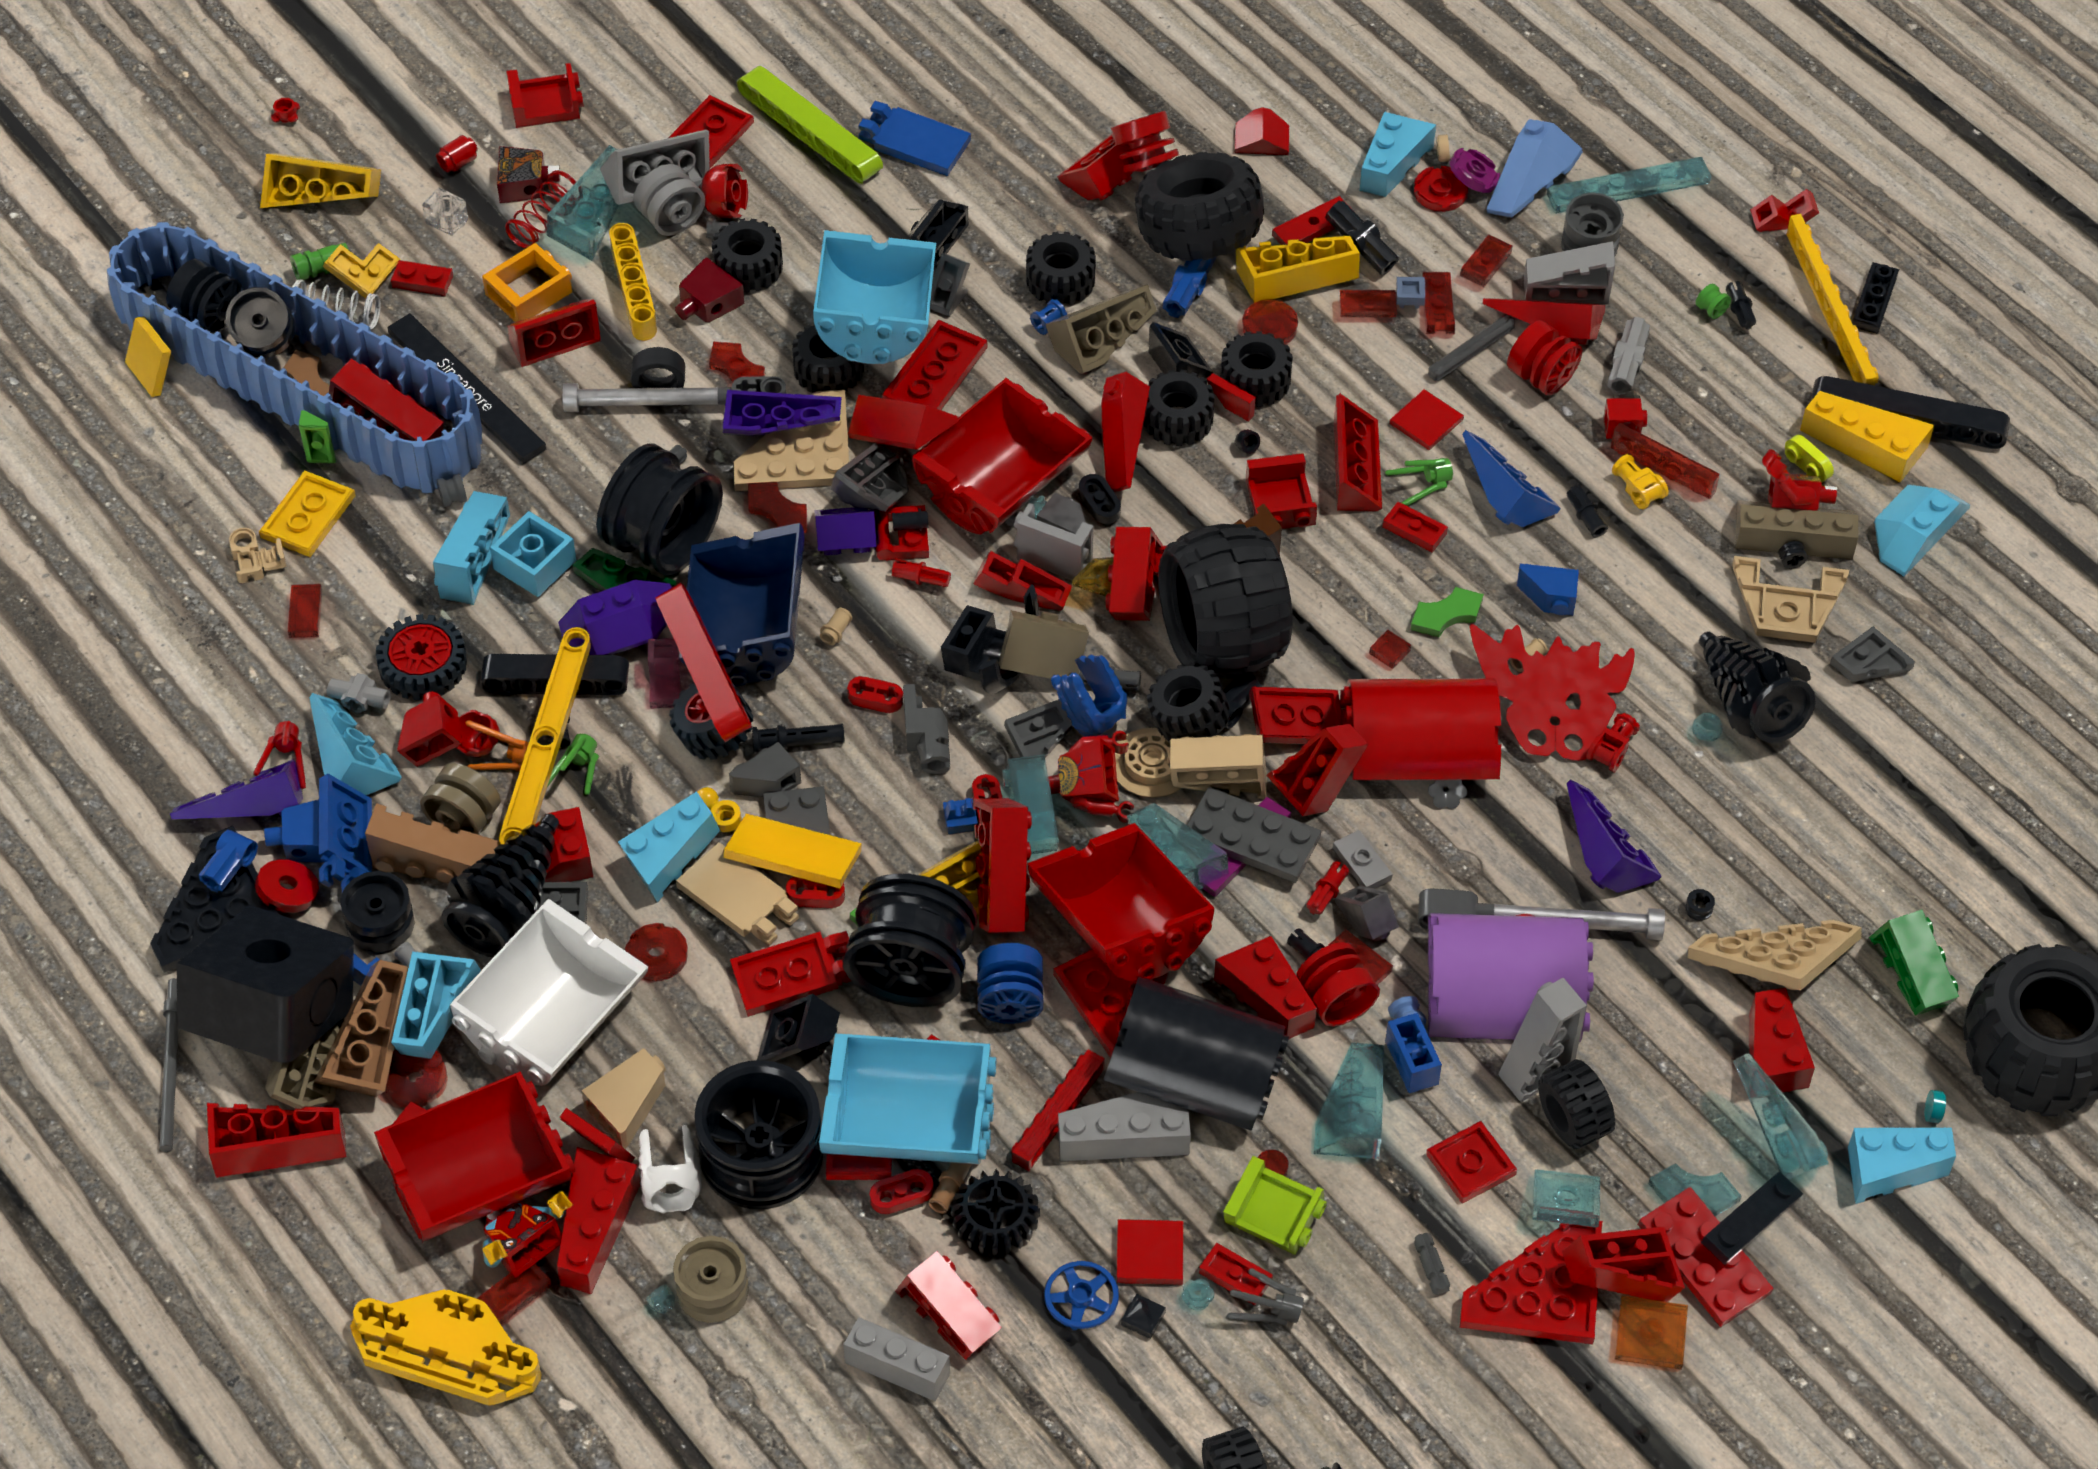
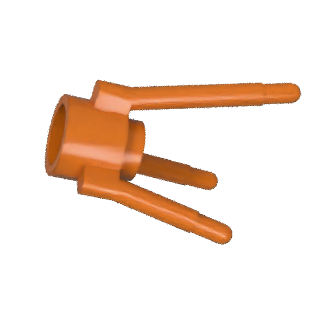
M466 721V726L509 744L507 758L512 759V763L469 764V768L474 770L511 769L520 771L529 742L515 739L472 721Z

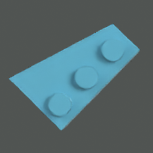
M1384 112L1361 168L1359 191L1386 197L1405 178V173L1412 166L1415 167L1426 152H1430L1434 148L1436 124Z

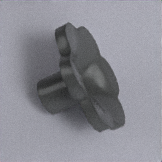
M1435 780L1434 783L1429 785L1428 793L1433 797V803L1436 807L1443 808L1447 806L1450 809H1454L1459 806L1460 799L1466 796L1467 789L1462 784V780Z

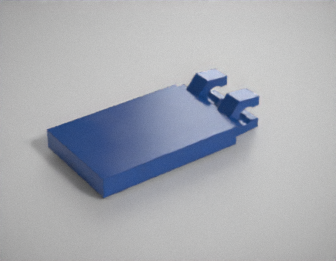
M874 101L870 107V111L873 112L870 120L863 118L858 125V129L861 130L858 139L873 144L874 150L945 176L950 174L971 141V133L899 107L897 109L892 108L891 110L888 104Z
M330 774L319 778V855L321 860L324 861L319 869L320 883L327 887L333 885L332 877L339 881L342 880L341 887L343 893L344 888L352 879L363 873L372 872V861L365 835L372 816V798Z

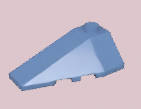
M1529 119L1516 138L1487 206V213L1512 218L1534 200V194L1543 187L1548 189L1552 186L1553 179L1559 174H1567L1583 153L1582 148L1554 123Z

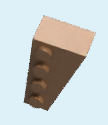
M377 803L365 832L374 869L389 873L408 874L415 878L427 877L438 879L444 883H449L452 878L462 874L463 870L471 867L486 854H495L494 849L500 845V842L465 830L460 829L457 834L453 833L444 824L432 821L431 825L414 821V815L402 811L400 816L386 812L387 806Z

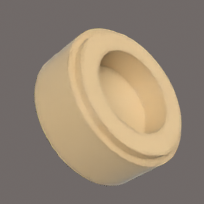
M1438 135L1436 137L1438 161L1449 162L1448 135Z

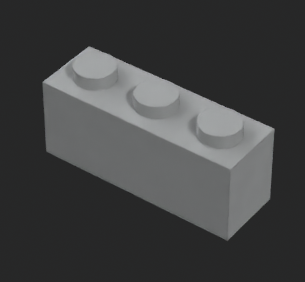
M858 1317L843 1344L846 1364L935 1402L950 1375V1355Z

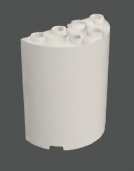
M547 899L453 1000L450 1007L454 1017L451 1020L479 1049L478 1055L484 1062L490 1065L496 1064L503 1069L506 1076L521 1071L526 1082L532 1081L537 1086L546 1085L647 974L648 966L609 939L597 937L592 932L591 927L550 899Z

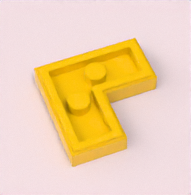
M378 243L368 256L361 260L340 244L325 261L323 268L354 291L357 290L366 299L368 294L376 292L401 259Z

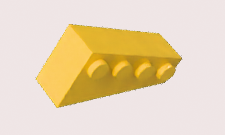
M1350 236L1314 238L1313 243H1304L1298 239L1288 240V245L1271 246V241L1259 242V247L1246 248L1245 245L1243 248L1239 247L1236 249V271L1254 304L1359 278L1360 252Z
M1819 391L1805 408L1800 431L1901 483L1928 448L1934 425Z

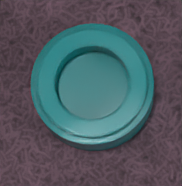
M1930 1090L1925 1102V1121L1940 1123L1945 1114L1946 1095L1942 1091Z

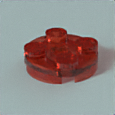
M395 1049L385 1088L392 1101L402 1107H407L410 1102L423 1107L428 1105L427 1101L432 1100L435 1096L438 1099L445 1091L448 1082L447 1069L441 1054L435 1051L430 1059L400 1055ZM419 1072L420 1075H423L422 1078H417L415 1082H410L409 1075L411 1073Z

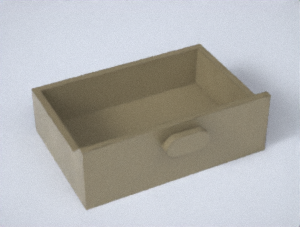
M1010 610L1009 622L998 663L1001 669L1049 679L1057 674L1060 677L1065 674L1069 676L1072 672H1076L1079 675L1080 669L1075 659L1084 655L1089 632L1085 625L1058 620L1059 615L1054 613L1041 612V616Z

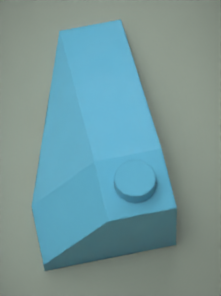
M314 693L311 694L309 699L324 775L330 774L365 795L386 788L401 780L402 776L391 758L386 753H381V755L377 753L372 747L375 741L370 736H366L355 729L357 722L338 701Z

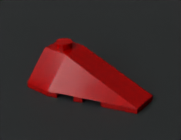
M1127 371L1106 378L1101 402L1105 480L1114 493L1131 488L1150 386Z

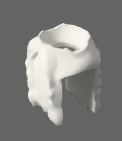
M682 1125L685 1164L652 1166L648 1129H644L640 1133L638 1141L640 1146L638 1160L640 1163L638 1167L641 1170L640 1185L643 1192L641 1199L644 1207L648 1210L658 1211L662 1214L686 1211L692 1208L695 1199L699 1196L702 1187L700 1159L697 1157L698 1152L691 1131L686 1125ZM675 1183L683 1188L673 1194L659 1191L666 1184Z

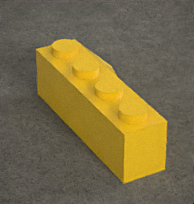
M277 153L266 154L260 208L378 197L381 169Z

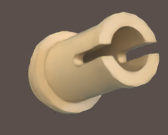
M841 607L836 609L829 622L820 628L821 640L828 645L839 643L842 640L843 631L852 621V614Z
M1539 638L1533 639L1525 647L1526 652L1531 656L1534 655L1535 651L1540 652L1542 655L1548 652L1546 644ZM1510 659V663L1516 671H1524L1521 661Z

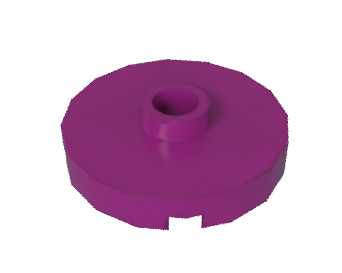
M1459 148L1450 158L1449 165L1454 175L1463 184L1482 193H1490L1495 190L1501 175L1500 172L1496 173L1494 170L1496 166L1492 160L1474 149L1464 151V148Z

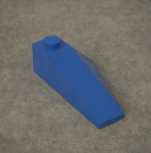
M1467 430L1463 432V438L1487 499L1497 511L1495 516L1507 525H1510L1512 522L1524 527L1557 514L1561 508L1540 487L1535 488L1526 481L1527 476L1507 463L1508 460L1485 439Z

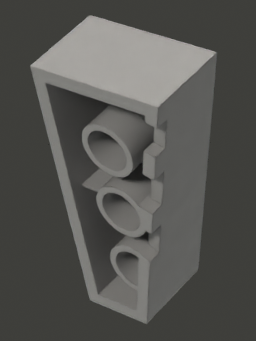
M1564 978L1554 983L1547 982L1538 989L1499 1071V1077L1520 1102L1539 1093L1538 1081L1542 1075L1576 1058L1587 1005Z
M1140 1092L1058 1113L1060 1161L1190 1154L1191 1133L1188 1109Z

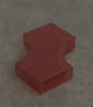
M713 341L709 360L710 369L724 373L730 378L732 383L740 377L765 376V367L750 362L743 355L740 343Z
M777 482L748 483V507L750 513L760 514L769 518L776 528L800 523L804 533H807V504L795 503L785 498L779 491Z

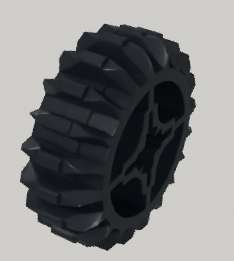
M997 1169L993 1172V1176H988L982 1171L979 1180L971 1175L969 1185L961 1183L959 1194H955L953 1197L954 1205L951 1207V1216L954 1218L953 1227L955 1230H958L960 1240L967 1239V1245L970 1249L979 1245L981 1254L987 1248L992 1249L994 1256L998 1253V1249H1004L1009 1254L1011 1245L1021 1249L1023 1240L1030 1241L1032 1231H1036L1038 1228L1037 1219L1040 1217L1038 1197L1036 1194H1033L1031 1184L1024 1185V1180L1021 1176L1012 1180L1010 1171L1005 1176H999ZM994 1205H997V1212H998V1213H997V1219H996V1220H994V1213H993V1212H994Z

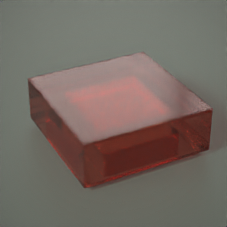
M1387 630L1370 647L1369 654L1393 669L1411 651V644L1390 630Z

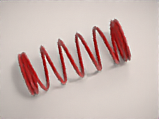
M559 170L550 173L547 182L542 183L539 191L531 195V201L525 202L522 210L514 214V219H510L506 223L505 228L509 238L523 248H528L538 242L539 236L537 232H547L546 223L553 224L556 221L554 213H564L562 203L570 205L579 196L580 189L574 178L568 173ZM559 174L567 178L576 189V195L571 196L563 186L554 183L553 175ZM548 184L552 194L541 191L542 187ZM550 184L556 193L566 199H570V202L566 203L560 200L552 191ZM539 193L543 203L533 201V197ZM541 193L554 198L562 207V211L557 212L550 208L544 201ZM531 203L535 213L524 210L525 206ZM533 203L545 207L552 214L553 221L544 219L536 211ZM522 212L526 222L517 220L516 216ZM524 212L536 216L544 224L545 230L541 231L535 228L528 221ZM514 223L518 232L526 240L533 243L528 245L519 241L509 229V224ZM517 224L530 234L532 240L520 231Z

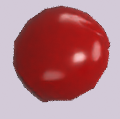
M470 710L459 717L462 744L455 748L470 757L486 756L498 743V739L466 726V721H472L500 732L496 720L488 714L480 713L477 710Z

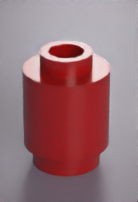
M461 135L441 147L440 152L436 154V159L445 172H455L477 158L476 152L478 148L472 138Z

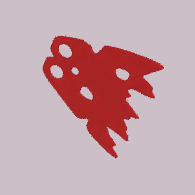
M1471 624L1470 634L1485 678L1495 679L1499 696L1513 702L1506 710V720L1520 746L1532 755L1549 756L1556 748L1560 756L1565 759L1585 760L1592 742L1607 727L1616 709L1615 701L1608 693H1620L1626 688L1633 669L1634 649L1630 648L1623 657L1615 654L1610 663L1600 669V642L1595 641L1589 646H1581L1577 651L1573 652L1569 646H1564L1561 638L1557 636L1547 655L1544 656L1540 652L1535 651L1534 655L1531 656L1525 650L1521 629L1518 625H1515L1512 629L1505 630L1502 642L1498 643L1476 625ZM1508 659L1521 661L1524 671L1518 675L1513 674L1509 669ZM1570 694H1579L1581 705L1578 710L1569 709L1566 705V700ZM1553 716L1557 717L1560 720L1559 725H1552L1550 718ZM1533 729L1542 731L1546 736L1545 744L1542 746L1533 745L1528 740V733ZM1569 734L1577 735L1582 740V748L1578 751L1568 749L1564 743L1565 737Z

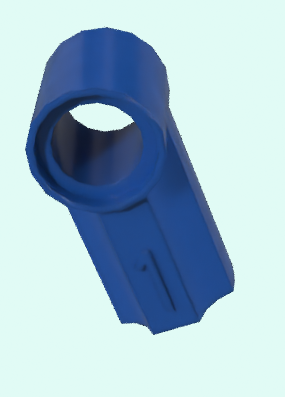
M226 830L217 842L216 853L200 872V881L215 892L223 891L241 866L247 867L252 863L258 850L257 842L232 830Z

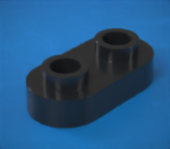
M1089 474L1082 477L1079 481V497L1093 518L1103 524L1117 521L1121 515V502L1105 478L1097 474Z

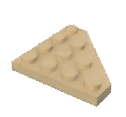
M845 390L816 391L813 394L842 397L840 421L765 434L734 461L735 491L831 486L835 473L849 462Z
M1836 920L1821 921V927L1804 928L1803 923L1778 926V932L1761 933L1760 928L1735 931V937L1718 938L1717 933L1705 934L1688 947V959L1699 961L1705 966L1720 967L1734 974L1748 975L1762 982H1772L1783 985L1790 990L1801 991L1861 939L1862 927Z

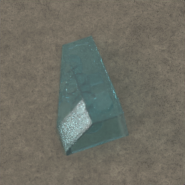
M1351 1043L1316 1120L1314 1154L1379 1159L1382 1134L1384 1045Z
M1748 1053L1734 1060V1065L1779 1171L1791 1180L1828 1165V1151L1823 1141L1818 1139L1815 1131L1754 1058Z

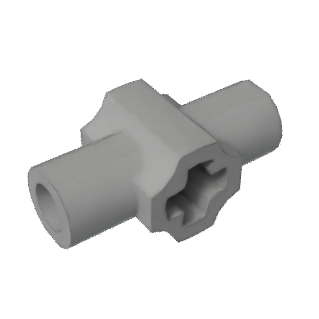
M357 673L356 676H351L349 681L332 678L327 686L328 697L340 699L342 706L349 709L350 712L358 714L366 711L368 706L386 709L391 698L390 690L378 688L374 680L360 673Z

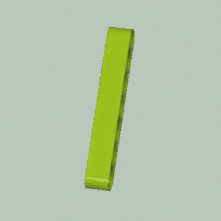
M757 66L737 80V87L740 93L748 101L855 182L862 184L883 169V162L877 152L764 67Z

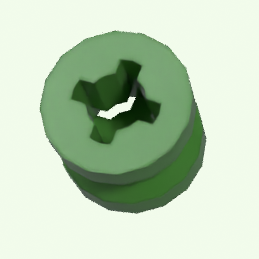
M1712 283L1699 293L1695 303L1700 309H1706L1709 317L1717 319L1729 308L1731 297L1726 293H1721L1719 287Z

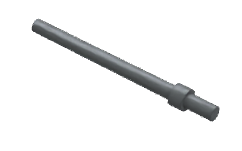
M176 978L168 980L167 1000L164 1001L163 1015L166 1017L159 1149L164 1152L173 1149L179 1032L177 1028Z

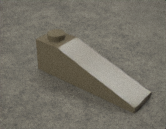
M1147 284L1060 317L1045 325L1054 351L1082 374L1105 364L1110 359L1109 356L1117 348H1121L1126 343L1125 340L1134 331H1137L1157 310Z

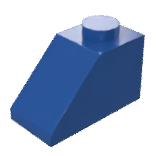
M1520 563L1517 587L1543 612L1573 616L1577 598L1579 570Z

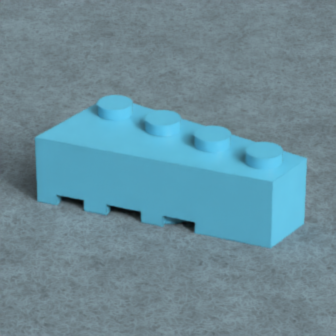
M473 491L469 500L465 502L461 514L433 561L435 571L434 584L438 586L441 599L474 605L492 561L490 547L502 536L510 517L507 497Z

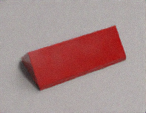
M1340 393L1336 395L1334 412L1337 511H1379L1382 509L1378 420Z
M858 394L848 436L850 439L918 450L958 423L959 418L956 415L924 404Z

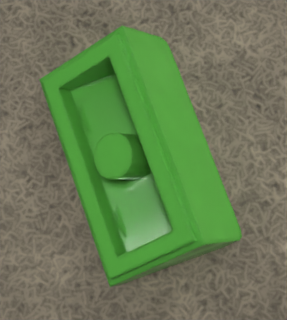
M301 410L299 430L307 462L336 463L328 422L305 410Z

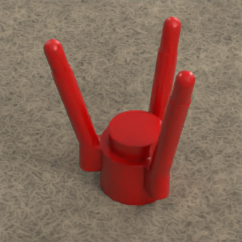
M291 721L277 724L274 736L268 738L267 746L253 772L254 776L259 775L273 748L276 747L282 753H288L293 750L300 788H306L301 753L302 742L298 740L299 729L297 725Z

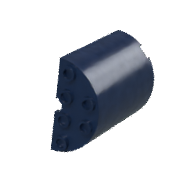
M800 523L754 532L753 538L747 540L733 536L691 545L686 590L697 608L731 682L735 686L770 681L786 670L793 660L805 540L804 530ZM679 653V659L686 666L681 653Z

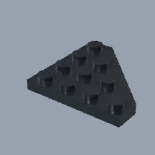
M233 825L203 838L199 846L200 851L194 863L191 862L181 881L182 887L177 897H173L163 917L164 922L159 932L154 934L150 942L163 973L175 969L176 962L249 905L278 914L274 905L269 903L268 906L256 893L255 882L258 873L253 863L247 867L241 866L223 891L215 892L200 881L199 874L216 853V845L220 836L226 830L236 832Z

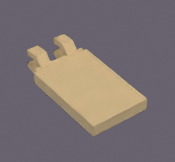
M718 842L676 880L677 888L741 936L745 937L752 932L759 940L768 946L771 945L778 938L777 934L774 933L776 925L766 917L773 912L776 917L791 926L799 919V915L796 913L798 906L788 899L787 893L783 888L753 866L725 859V846Z

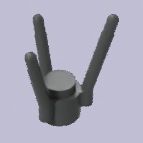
M1250 1268L1248 1273L1281 1292L1282 1295L1276 1294L1275 1299L1271 1300L1237 1290L1230 1291V1295L1233 1297L1272 1307L1271 1313L1277 1315L1230 1312L1227 1314L1229 1319L1276 1322L1287 1325L1288 1321L1297 1323L1299 1320L1304 1298L1295 1295L1296 1289L1285 1287L1255 1269Z

